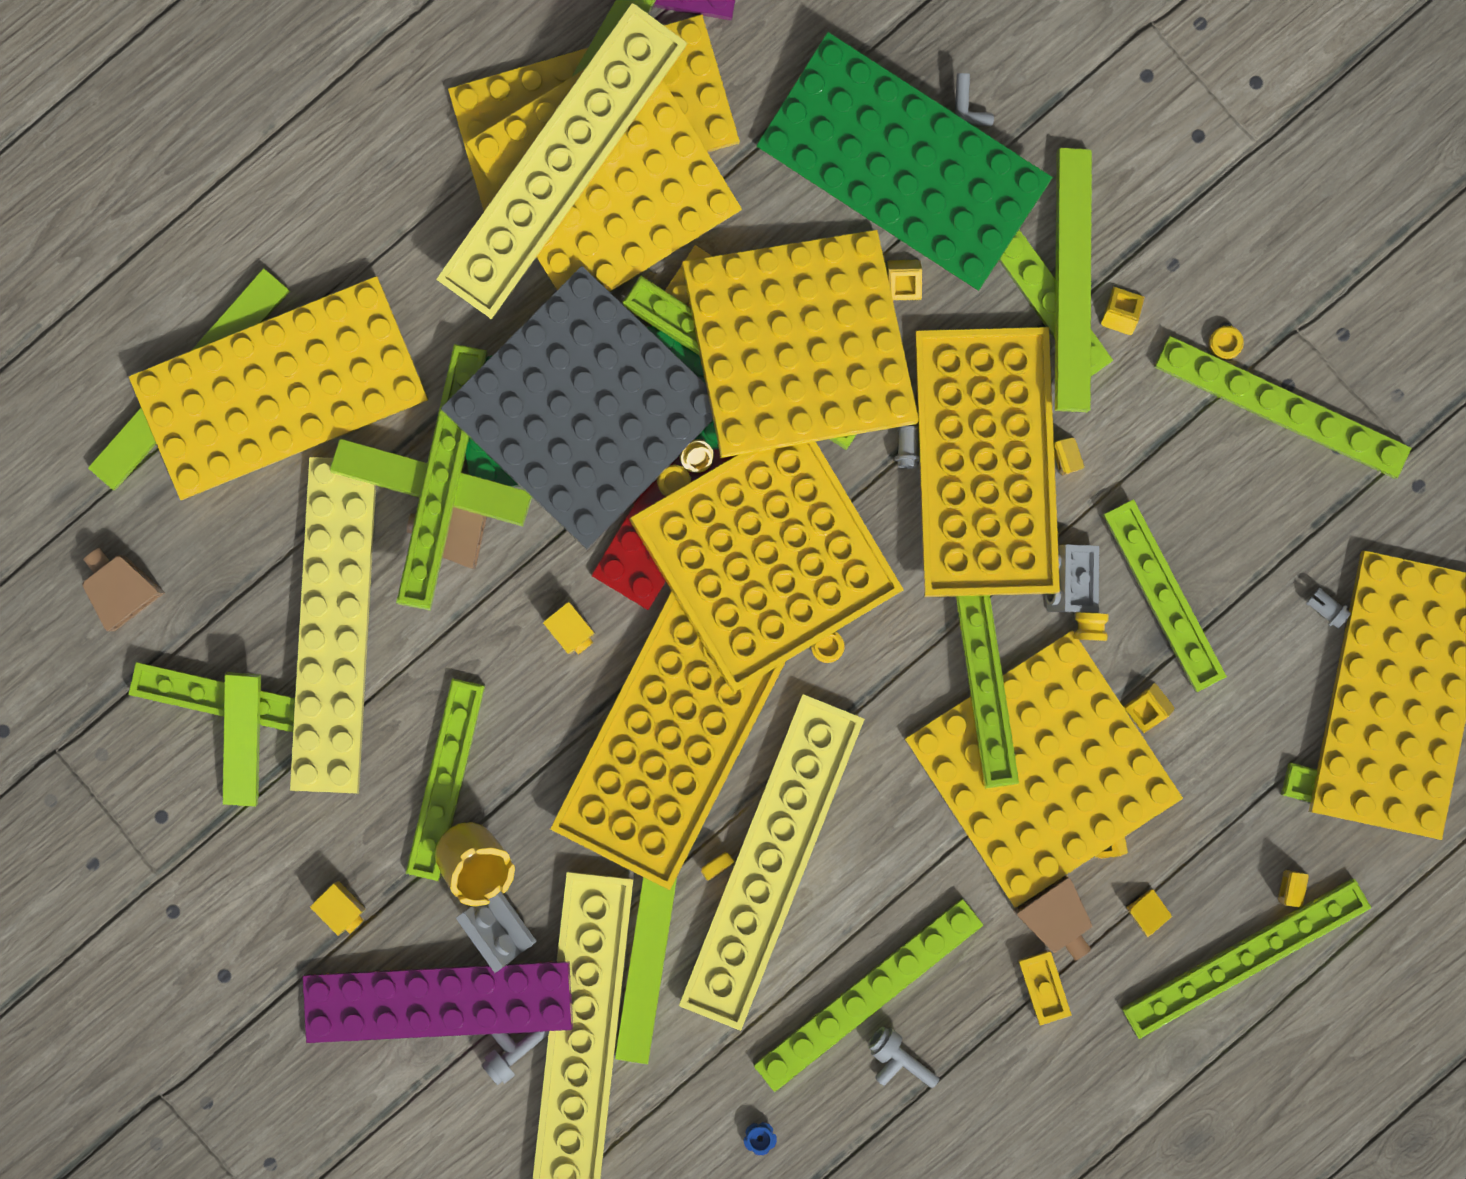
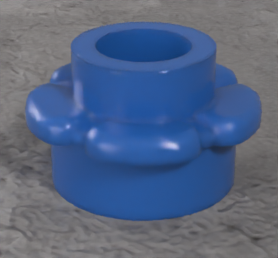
M761 1122L760 1124L752 1123L747 1127L745 1131L746 1137H744V1145L747 1150L753 1151L756 1155H765L770 1149L775 1147L777 1137L776 1134H773L771 1125ZM757 1136H763V1140L758 1141Z

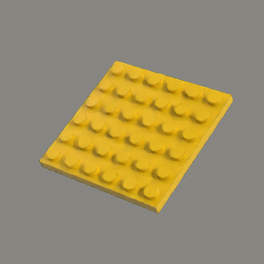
M584 70L466 142L497 193ZM664 80L660 82L537 255L539 262L557 290L583 266L600 284L611 292L742 210Z
M878 230L682 262V270L721 458L918 423L919 418Z
M816 441L737 455L629 519L732 693L904 590Z
M1073 630L1002 675L1019 784L985 789L971 696L905 738V741L1014 908L1183 799L1080 640L1074 639Z

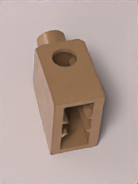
M454 507L443 558L476 570L487 516ZM411 513L409 516L407 533L412 534L416 514Z
M97 548L83 559L94 574L86 579L82 586L106 631L115 632L165 594L154 581L126 556L119 555L110 561L103 551Z
M1065 875L1013 910L1053 953L1065 946L1076 961L1091 951L1082 934L1092 927V923L1073 882L1068 876Z

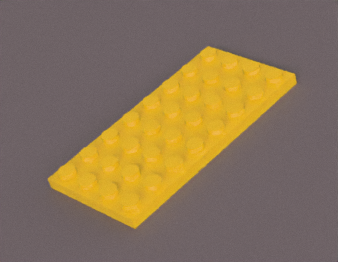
M703 15L664 25L687 42V46L663 80L706 151L711 152L739 144V137ZM588 48L448 88L483 211L489 206L497 192L466 142L571 78Z
M378 276L128 376L180 500H185L429 400Z
M1049 327L916 331L915 349L924 597L1058 594L1060 592Z
M1361 551L1349 608L1351 614L1347 618L1309 812L1442 840L1466 722V572L1374 552Z
M671 591L550 830L670 890L785 662L732 693Z

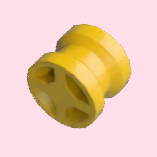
M1075 612L1078 630L1074 632V639L1107 641L1108 634L1105 632V624L1109 621V614Z

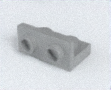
M1058 545L1060 592L1058 594H1045L1047 612H1099V546Z
M501 891L489 899V904L471 906L456 917L459 924L495 973L536 942Z

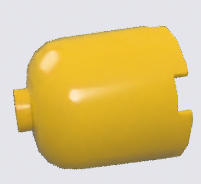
M474 822L455 825L441 836L436 846L435 859L438 868L451 892L462 904L470 906L487 905L490 903L489 899L496 896L500 891L505 893L513 881L515 867L511 862L509 854L495 836L483 825Z

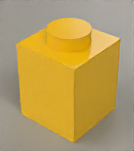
M571 602L566 603L543 622L567 654H571L575 650L579 655L594 643L591 639L595 634L594 630Z
M339 881L335 882L310 906L337 936L345 930L351 934L364 921L360 915L366 910Z

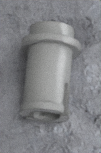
M898 427V456H895L898 468H918L920 456H918V427Z
M1320 587L1314 592V595L1323 601L1324 604L1319 603L1312 596L1306 603L1329 621L1328 625L1330 627L1334 625L1339 628L1351 614L1347 610L1348 606L1346 604L1340 605Z

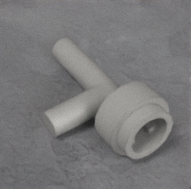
M957 73L955 114L971 125L992 126L994 122L993 113L968 111L970 74Z
M885 1027L879 1028L874 1033L868 1043L871 1055L881 1063H885L892 1058L875 1076L880 1084L885 1086L904 1067L930 1088L936 1086L939 1077L900 1048L903 1037L892 1028L887 1029Z
M549 1031L530 1032L517 1044L508 1033L491 1034L506 1053L500 1057L494 1049L484 1057L486 1061L481 1066L497 1086L502 1081L505 1084L515 1076L509 1067L549 1034Z

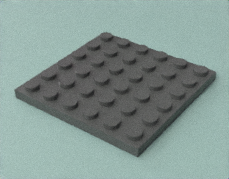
M583 266L441 408L444 414L586 550L713 421L706 384Z

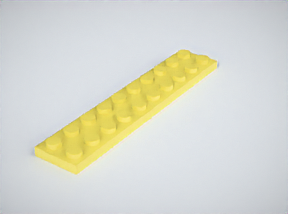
M632 3L436 280L490 319H493L687 46V42Z
M309 457L290 791L359 794L376 485L331 473L330 467L333 458Z
M802 694L680 1000V1007L737 1030H742L865 720L864 718Z
M569 871L566 873L557 962L570 961L573 1029L549 1031L533 1179H601L633 878Z

